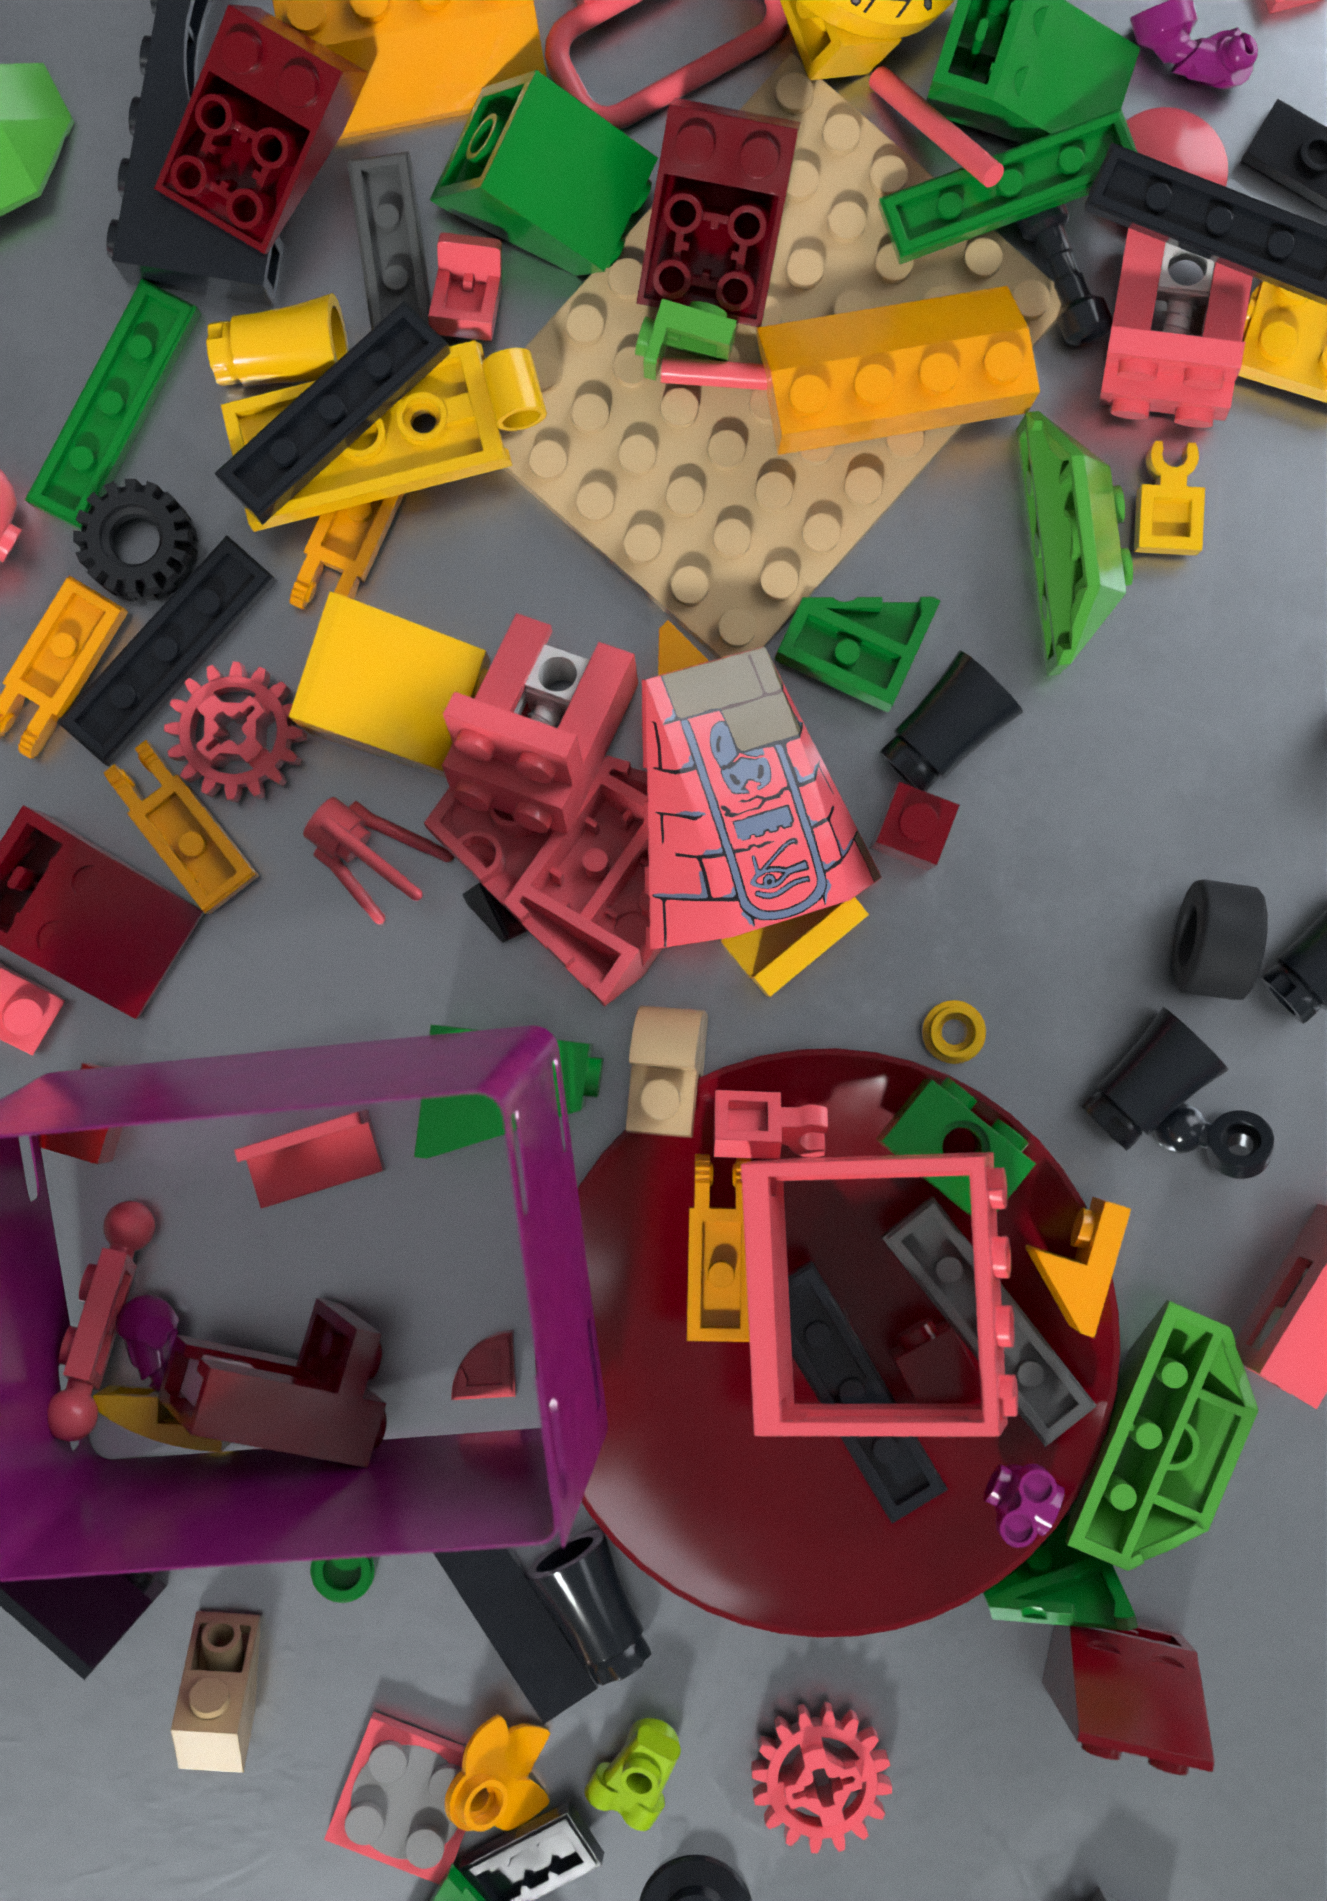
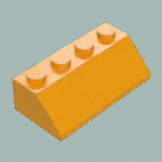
M272 0L276 18L369 72L339 140L467 115L471 113L483 87L534 70H538L547 77L533 0Z
M1008 286L756 328L761 363L764 365L766 374V391L777 455L1025 414L1030 410L1040 393L1029 327Z

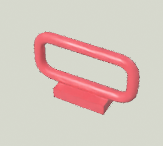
M575 0L578 6L566 12L553 24L546 38L544 57L555 84L620 130L665 107L675 98L683 97L766 51L782 38L788 26V21L780 0H764L766 14L763 21L756 27L611 106L600 105L590 97L571 62L569 55L570 46L579 35L642 0Z

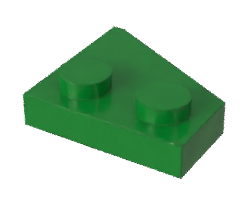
M803 597L774 660L889 713L941 600L934 597H920L918 602H883L882 597H857L854 600L843 602L833 597Z

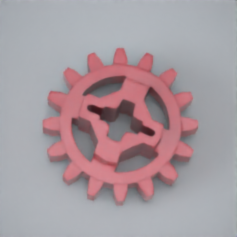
M233 661L228 677H224L214 665H210L207 667L209 682L201 686L190 678L184 682L187 690L192 695L187 702L171 699L169 705L180 713L181 717L179 722L165 724L164 731L179 738L180 743L167 751L168 756L175 761L188 760L189 763L183 768L180 776L190 783L204 776L201 792L212 798L219 792L221 786H224L226 798L231 802L239 803L243 788L248 787V790L254 797L262 799L265 797L264 781L270 778L275 783L284 786L287 780L280 770L284 762L300 766L302 761L300 757L290 750L292 743L307 740V733L292 726L291 722L293 720L289 717L293 704H283L291 690L282 681L268 689L270 673L260 666L249 679L247 678L245 666L240 662ZM231 692H248L255 695L253 698L249 695L241 703L224 702L219 697ZM202 714L205 717L204 737L197 743L196 727ZM233 720L243 726L241 729L247 736L244 742L239 745L230 740V733L226 729L227 725ZM276 720V740L272 751L267 748V728ZM231 761L247 762L253 768L238 774L216 771L219 767L224 768Z
M824 1702L820 1711V1717L811 1718L804 1704L798 1705V1722L790 1725L787 1720L778 1716L774 1719L778 1738L774 1740L770 1737L760 1736L758 1739L759 1751L767 1760L751 1761L752 1778L763 1782L752 1789L755 1805L759 1806L769 1805L764 1813L765 1825L768 1829L785 1823V1843L789 1846L797 1842L802 1834L808 1836L811 1853L818 1854L824 1838H832L836 1849L839 1852L844 1851L845 1833L852 1830L858 1837L865 1840L869 1836L864 1821L865 1817L868 1815L872 1818L883 1820L885 1816L883 1804L876 1795L892 1794L890 1777L879 1773L891 1766L886 1750H873L879 1741L873 1726L865 1728L859 1733L857 1732L859 1720L855 1711L850 1709L839 1721L834 1719L831 1703ZM822 1737L838 1740L848 1747L839 1749L824 1741ZM799 1744L800 1749L793 1762L781 1766L787 1754ZM825 1768L830 1783L818 1786L812 1772ZM860 1790L855 1800L842 1810L850 1793ZM804 1807L820 1817L804 1814L795 1808Z

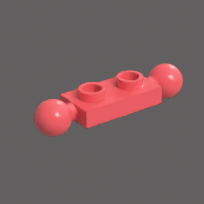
M124 1201L116 1204L109 1210L104 1219L103 1231L110 1247L109 1249L102 1247L97 1265L89 1263L83 1274L79 1289V1301L85 1302L78 1327L69 1326L59 1353V1364L65 1365L63 1375L68 1379L64 1390L59 1391L51 1398L48 1406L49 1429L52 1435L59 1440L67 1442L81 1440L92 1432L97 1423L98 1407L91 1394L93 1389L100 1390L117 1334V1315L126 1304L137 1269L133 1261L135 1251L144 1248L151 1241L155 1233L154 1216L142 1203Z

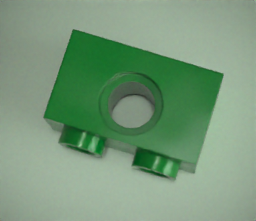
M948 1077L940 1085L932 1079L924 1078L875 1138L894 1155L943 1154L942 1144L945 1136L955 1128L964 1127L973 1136L975 1143L973 1153L993 1152L994 1168L1005 1169L1007 1199L1036 1165V1163L1022 1153L1029 1143L1000 1119H997L990 1127L970 1110L977 1103V1100ZM970 1176L923 1177L972 1217Z

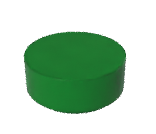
M376 1556L312 1560L310 1573L313 1585L323 1597L330 1601L338 1603L354 1601L363 1596L370 1588L377 1572Z

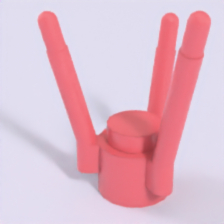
M331 797L313 814L304 829L303 836L317 847L313 856L330 868L376 924H383L386 920L385 915L340 858L349 863L357 856L395 888L414 901H419L423 894L403 874L366 846L371 832L364 828L365 826L444 862H451L454 856L446 848L373 814L358 801L353 802L348 807L336 797Z

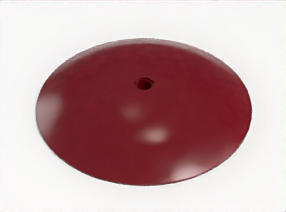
M828 1048L797 1049L761 1055L724 1066L698 1078L693 1138L630 1133L624 1130L601 1154L577 1188L609 1427L581 1502L611 1542L640 1570L670 1592L712 1614L741 1625L779 1634L817 1638L854 1637L897 1630L932 1619L961 1606L999 1583L1033 1554L1055 1530L1077 1499L1097 1460L1109 1427L1117 1391L1120 1331L1119 1311L1113 1276L1095 1337L1083 1335L1069 1326L1025 1246H1033L1075 1259L1078 1247L1071 1245L1072 1229L1081 1208L1087 1209V1206L1065 1170L1042 1142L1011 1113L980 1091L943 1072L910 1060L876 1052ZM948 1077L977 1100V1103L970 1111L991 1127L997 1119H1000L1015 1130L1029 1143L1022 1153L1036 1163V1165L1007 1199L1006 1209H999L997 1212L998 1237L1007 1236L1009 1238L1011 1252L1010 1278H1000V1283L1097 1406L1046 1447L1019 1413H1017V1416H1007L1008 1424L999 1437L917 1436L948 1490L894 1523H891L840 1436H754L750 1342L687 1341L689 1206H694L695 1154H710V1162L713 1164V1184L710 1186L709 1207H735L732 1166L736 1162V1158L714 1157L715 1090L781 1092V1107H801L804 1105L826 1107L828 1132L824 1133L825 1155L821 1157L894 1155L875 1138L924 1078L932 1079L940 1085ZM964 1127L951 1130L943 1140V1154L973 1153L975 1143L972 1134ZM781 1145L780 1159L810 1158L797 1155L786 1145ZM923 1177L783 1181L788 1273L812 1260L896 1403L917 1404L888 1350L900 1344L896 1336L909 1326L927 1318H931L934 1325L945 1320V1318L880 1236L932 1196L973 1247L972 1217ZM960 1339L980 1376L979 1362ZM535 1354V1370H536V1374H537L538 1369H537L536 1354ZM792 1357L794 1404H820ZM999 1464L1005 1467L1012 1464L1020 1466L1028 1464L1041 1465L1052 1475L1056 1484L1064 1488L1063 1502L1052 1527L1044 1536L1037 1534L1034 1541L1028 1546L1017 1548L1010 1546L1004 1541L996 1528L997 1512L995 1506L983 1500L988 1480Z

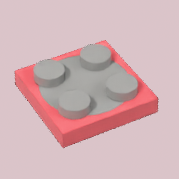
M373 1711L324 1840L440 1884L449 1867L454 1863L465 1834V1830L458 1828L448 1819L444 1804L450 1783L462 1770L463 1755L466 1747Z

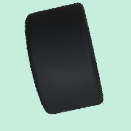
M1206 879L1197 880L1192 883L1180 907L1173 943V976L1180 992L1229 1000H1243L1251 992L1260 973L1268 933L1267 905L1265 897L1259 888Z

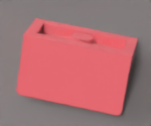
M368 1109L234 1150L237 1162L247 1161L261 1209L386 1170Z

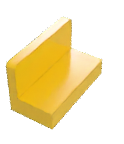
M854 897L849 901L731 938L721 939V942L768 998L866 918L869 913Z

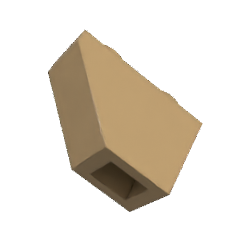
M196 1611L171 1726L179 1769L244 1773L255 1715L261 1628L260 1615Z

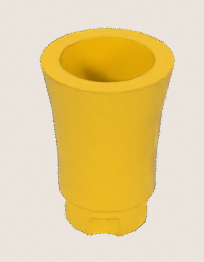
M333 293L296 305L264 312L234 315L229 321L211 322L207 326L208 336L206 345L209 364L214 372L216 383L220 386L242 383L244 387L272 383L316 381L349 351L342 311Z

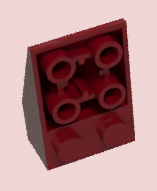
M228 4L154 189L258 251L267 254L341 137L369 72L259 7Z
M675 98L669 104L636 304L659 308L662 299L690 306V303L693 301H701L720 307L727 313L726 318L736 320L739 324L754 327L762 326L801 122Z
M23 805L0 841V945L128 1016L138 1019L200 921L204 911L46 813Z
M1054 1625L1042 1684L1077 1742L1081 1743V1748L1084 1751L1109 1760H1120L1123 1752L1147 1757L1148 1763L1154 1768L1175 1775H1188L1190 1767L1213 1772L1215 1760L1198 1654L1183 1635L1138 1625V1628L1130 1631Z

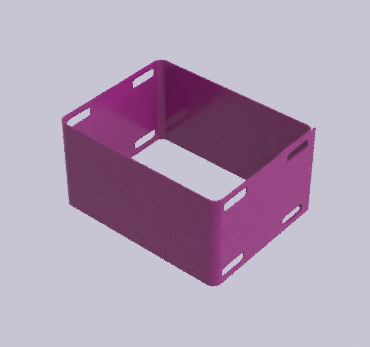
M529 1025L51 1072L36 1078L0 1099V1581L532 1546L549 1542L555 1536L558 1527L561 1547H565L609 1427L560 1051L552 1033L543 1027ZM553 1060L555 1063L565 1138V1151L563 1150L558 1115L557 1099L553 1076ZM469 1093L485 1094L494 1099L500 1106L504 1117L538 1369L535 1382L542 1428L383 1439L377 1448H373L368 1468L263 1448L107 1459L95 1452L91 1446L89 1435L79 1440V1445L73 1451L70 1442L59 1440L52 1435L48 1425V1406L51 1398L61 1391L59 1353L64 1335L70 1326L42 1152L39 1147V1134ZM513 1112L516 1120L525 1186L526 1213H524L514 1143ZM29 1135L37 1184V1198L30 1201L19 1142V1136Z

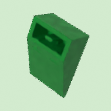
M958 0L926 101L950 121L1026 144L1122 108L1140 47L1066 0Z

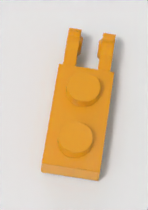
M405 494L320 515L303 551L306 558L297 576V580L294 582L289 604L301 609L307 607V604L311 602L316 593L324 565L342 573L334 593L354 599L360 581L364 583Z
M69 575L2 682L6 686L0 695V738L13 726L23 709L26 697L40 707L23 732L17 750L30 759H34L35 756L42 752L47 741L56 730L59 717L61 718L71 707L127 616L128 611L72 576Z
M146 739L135 747V750L138 753L140 762L162 785L160 788L144 799L143 795L136 788L131 776L116 764L103 772L104 776L130 809L127 814L201 910L205 914L210 915L258 878L259 874L188 783L180 775L174 773L160 753Z
M695 1154L694 1206H689L687 1341L750 1342L741 1164L750 1162L751 1158H736V1162L732 1166L735 1207H709L710 1186L713 1184V1164L710 1162V1154Z

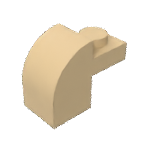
M639 1006L635 1017L629 1054V1063L632 1066L625 1129L627 1132L693 1138L698 1078L702 1077L704 1072L708 1014L705 1010Z

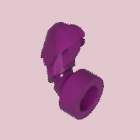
M1169 0L1130 18L1137 44L1152 49L1163 63L1170 62L1174 64L1171 73L1200 81V84L1228 89L1245 83L1253 72V65L1258 57V45L1251 35L1242 33L1238 27L1220 31L1207 38L1191 40L1189 34L1198 21L1193 0Z
M145 1294L133 1298L123 1306L117 1315L116 1332L124 1339L129 1361L138 1369L140 1379L143 1381L150 1377L152 1382L149 1387L159 1393L176 1335H179L177 1328L179 1318L166 1300L156 1295Z

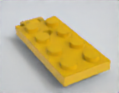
M476 340L449 346L451 353L278 510L266 523L262 525L245 508L248 524L253 532L513 466L509 450L504 448L500 430L517 431L527 429L542 422L547 416L532 353L525 348H508L497 351L485 358L482 345ZM315 381L221 404L232 456ZM421 414H429L436 419L434 428L427 433H419L412 428L414 419Z

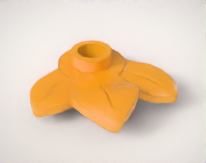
M499 1714L481 1724L466 1745L462 1770L454 1777L447 1789L444 1806L448 1819L458 1828L465 1831H486L494 1826L509 1831L518 1828L539 1814L549 1804L550 1799L546 1792L531 1780L528 1775L546 1744L550 1732L543 1726L529 1723H521L508 1729L505 1720Z

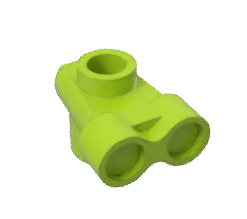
M643 1718L636 1721L630 1728L624 1748L612 1763L604 1762L599 1764L586 1784L584 1794L587 1801L596 1809L618 1812L627 1825L635 1830H649L665 1807V1798L662 1791L681 1753L679 1739L675 1730L666 1722L655 1718Z

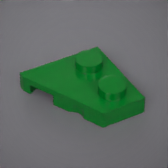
M1070 1515L1063 1517L1055 1530L1028 1559L999 1583L982 1593L992 1620L1124 1631L1138 1628L1135 1612L1114 1566L1065 1543Z

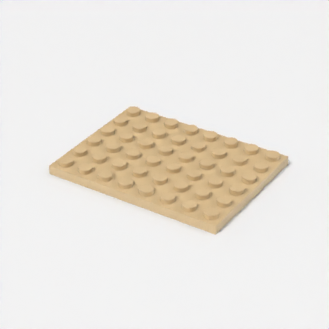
M793 53L788 55L740 109L742 111L801 122L761 327L1001 286H1008L1029 327L1032 348L1057 322L1063 308L1054 288L1055 283L995 230L899 265L878 207L879 198L934 177L822 79L810 81L803 62ZM651 207L625 236L623 250L611 267L606 268L605 272L591 274L525 347V349L532 353L547 416L542 422L527 429L517 431L500 430L504 448L509 450L513 465L503 469L719 659L751 649L766 647L795 615L802 598L813 595L964 424L777 455L766 390L661 383V367L656 381L644 378V357L635 355L636 344L645 316L656 319L659 310L656 307L636 304L652 211ZM736 324L735 341L729 362L762 364L756 334L757 327ZM670 347L666 348L664 357L710 360Z

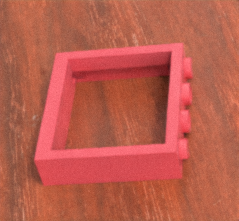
M993 1152L757 1159L741 1164L754 1436L999 1437L1008 1424L1007 1416H1017L1018 1387L1016 1375H1005L1004 1347L1014 1346L1015 1330L1012 1306H1001L1000 1278H1010L1011 1252L1009 1238L1007 1236L998 1237L996 1209H1006L1007 1180L1004 1168H994ZM970 1176L981 1404H794L783 1181Z

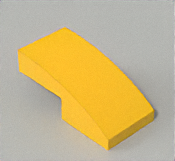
M108 1385L93 1395L100 1414L125 1429L151 1440L176 1447L211 1452H222L231 1444V1442L190 1435L157 1398L159 1393L149 1386Z

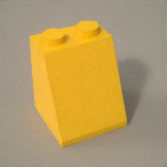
M329 591L289 717L310 735L446 778L442 764L452 746V740L443 713L454 692L475 698L489 670L491 660L484 649Z

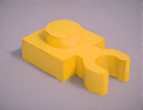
M1155 441L1146 455V468L1150 476L1155 480V485L1141 484L1136 492L1134 552L1197 556L1203 548L1205 487L1187 486V477L1194 471L1199 460L1197 444L1188 442L1182 449L1181 466L1172 467L1163 459V441Z

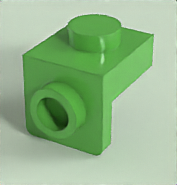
M662 299L656 319L645 316L636 344L635 355L644 357V378L657 380L662 357H664L667 347L710 360L729 361L735 341L737 321L726 318L727 313L723 309L710 303L693 301L690 303V306Z

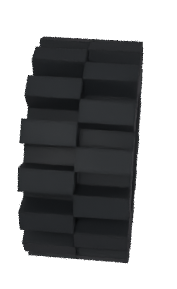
M125 479V486L119 487L114 481L103 485L107 494L101 498L93 492L86 499L92 507L88 513L80 509L75 519L82 525L81 531L73 530V542L80 547V551L76 552L79 562L88 570L86 573L115 596L118 594L128 601L137 602V597H143L147 602L159 600L157 593L165 591L168 595L175 592L177 587L173 583L179 577L186 580L192 572L187 568L189 560L196 562L198 555L197 549L193 546V541L198 540L197 532L191 525L190 520L192 519L185 509L167 491L165 493L157 484L149 481L146 482V485H142L137 479ZM134 518H143L153 522L158 529L160 537L159 546L155 554L149 560L139 564H129L121 561L117 557L113 545L114 536L118 528L124 522Z

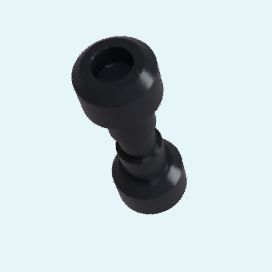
M1062 204L1016 221L1023 239L1036 243L1044 264L1050 268L1055 280L1054 288L1063 308L1057 322L1066 343L1081 346L1093 342L1108 333L1112 326L1113 318L1104 297L1092 295L1083 272H1079L1072 256L1074 250L1065 230L1070 214L1066 205Z

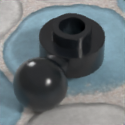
M1183 1103L1154 1129L1158 1142L1166 1150L1173 1153H1188L1197 1147L1207 1148L1208 1158L1214 1168L1231 1178L1247 1179L1259 1175L1268 1167L1273 1153L1274 1134L1270 1125L1262 1117L1249 1111H1230L1219 1116L1213 1123L1205 1122L1203 1115L1198 1109ZM1234 1145H1241L1246 1147L1250 1153L1240 1156L1233 1154L1228 1148Z

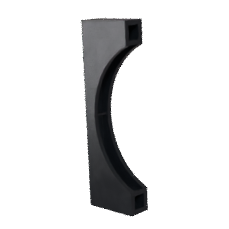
M150 0L151 10L155 14L152 35H145L140 47L139 64L144 80L141 97L134 96L129 108V131L134 137L130 158H123L118 170V193L123 198L119 220L112 219L108 227L106 241L108 257L112 258L111 261L126 282L139 284L142 278L160 288L274 306L284 244L280 236H278L270 251L264 254L154 189L197 83L199 46L205 21L213 0Z

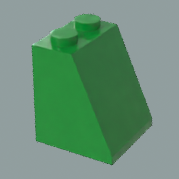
M534 70L482 88L429 200L439 207L575 276L605 272L606 268L611 267L623 250L625 237L622 234L632 213L636 212L643 205L650 193L652 182L649 177L658 157L538 70Z
M431 1025L429 1035L478 1031V1029ZM556 1039L560 1051L567 1113L571 1114L581 1111L586 1106L587 1097L597 1098L599 1096L604 1058L592 1057V1043ZM553 1060L552 1065L558 1115L559 1117H562L556 1069ZM481 1093L421 1098L414 1157L428 1159L506 1134L504 1117L500 1106L494 1099ZM514 1112L512 1114L513 1132L517 1131Z

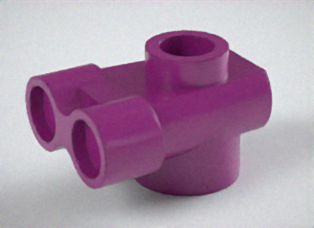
M999 1464L988 1480L983 1500L995 1506L997 1512L996 1528L1004 1541L1010 1546L1021 1548L1031 1544L1037 1534L1044 1536L1050 1530L1060 1511L1064 1498V1488L1057 1485L1052 1475L1041 1465L1028 1464L1020 1466L1012 1464L1005 1467Z

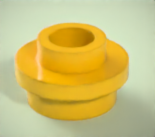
M958 1000L945 1001L934 1006L925 1016L922 1024V1040L928 1052L939 1061L950 1064L964 1063L975 1057L982 1049L986 1038L985 1022L978 1010L972 1005ZM952 1019L960 1022L964 1028L962 1040L953 1045L947 1043L942 1037L943 1025Z

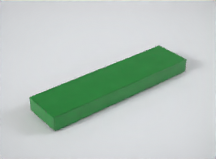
M1119 108L992 156L1004 167L1002 178L993 187H985L962 167L879 198L878 207L899 265L1089 195L1111 143L1137 152L1122 109Z
M141 278L25 498L27 503L81 531L82 525L75 520L79 510L81 509L88 513L92 505L86 499L93 492L100 498L107 494L103 485L113 482L202 314L197 306Z

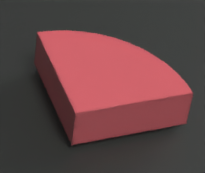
M514 1329L497 1332L484 1338L467 1353L455 1374L451 1400L516 1396Z

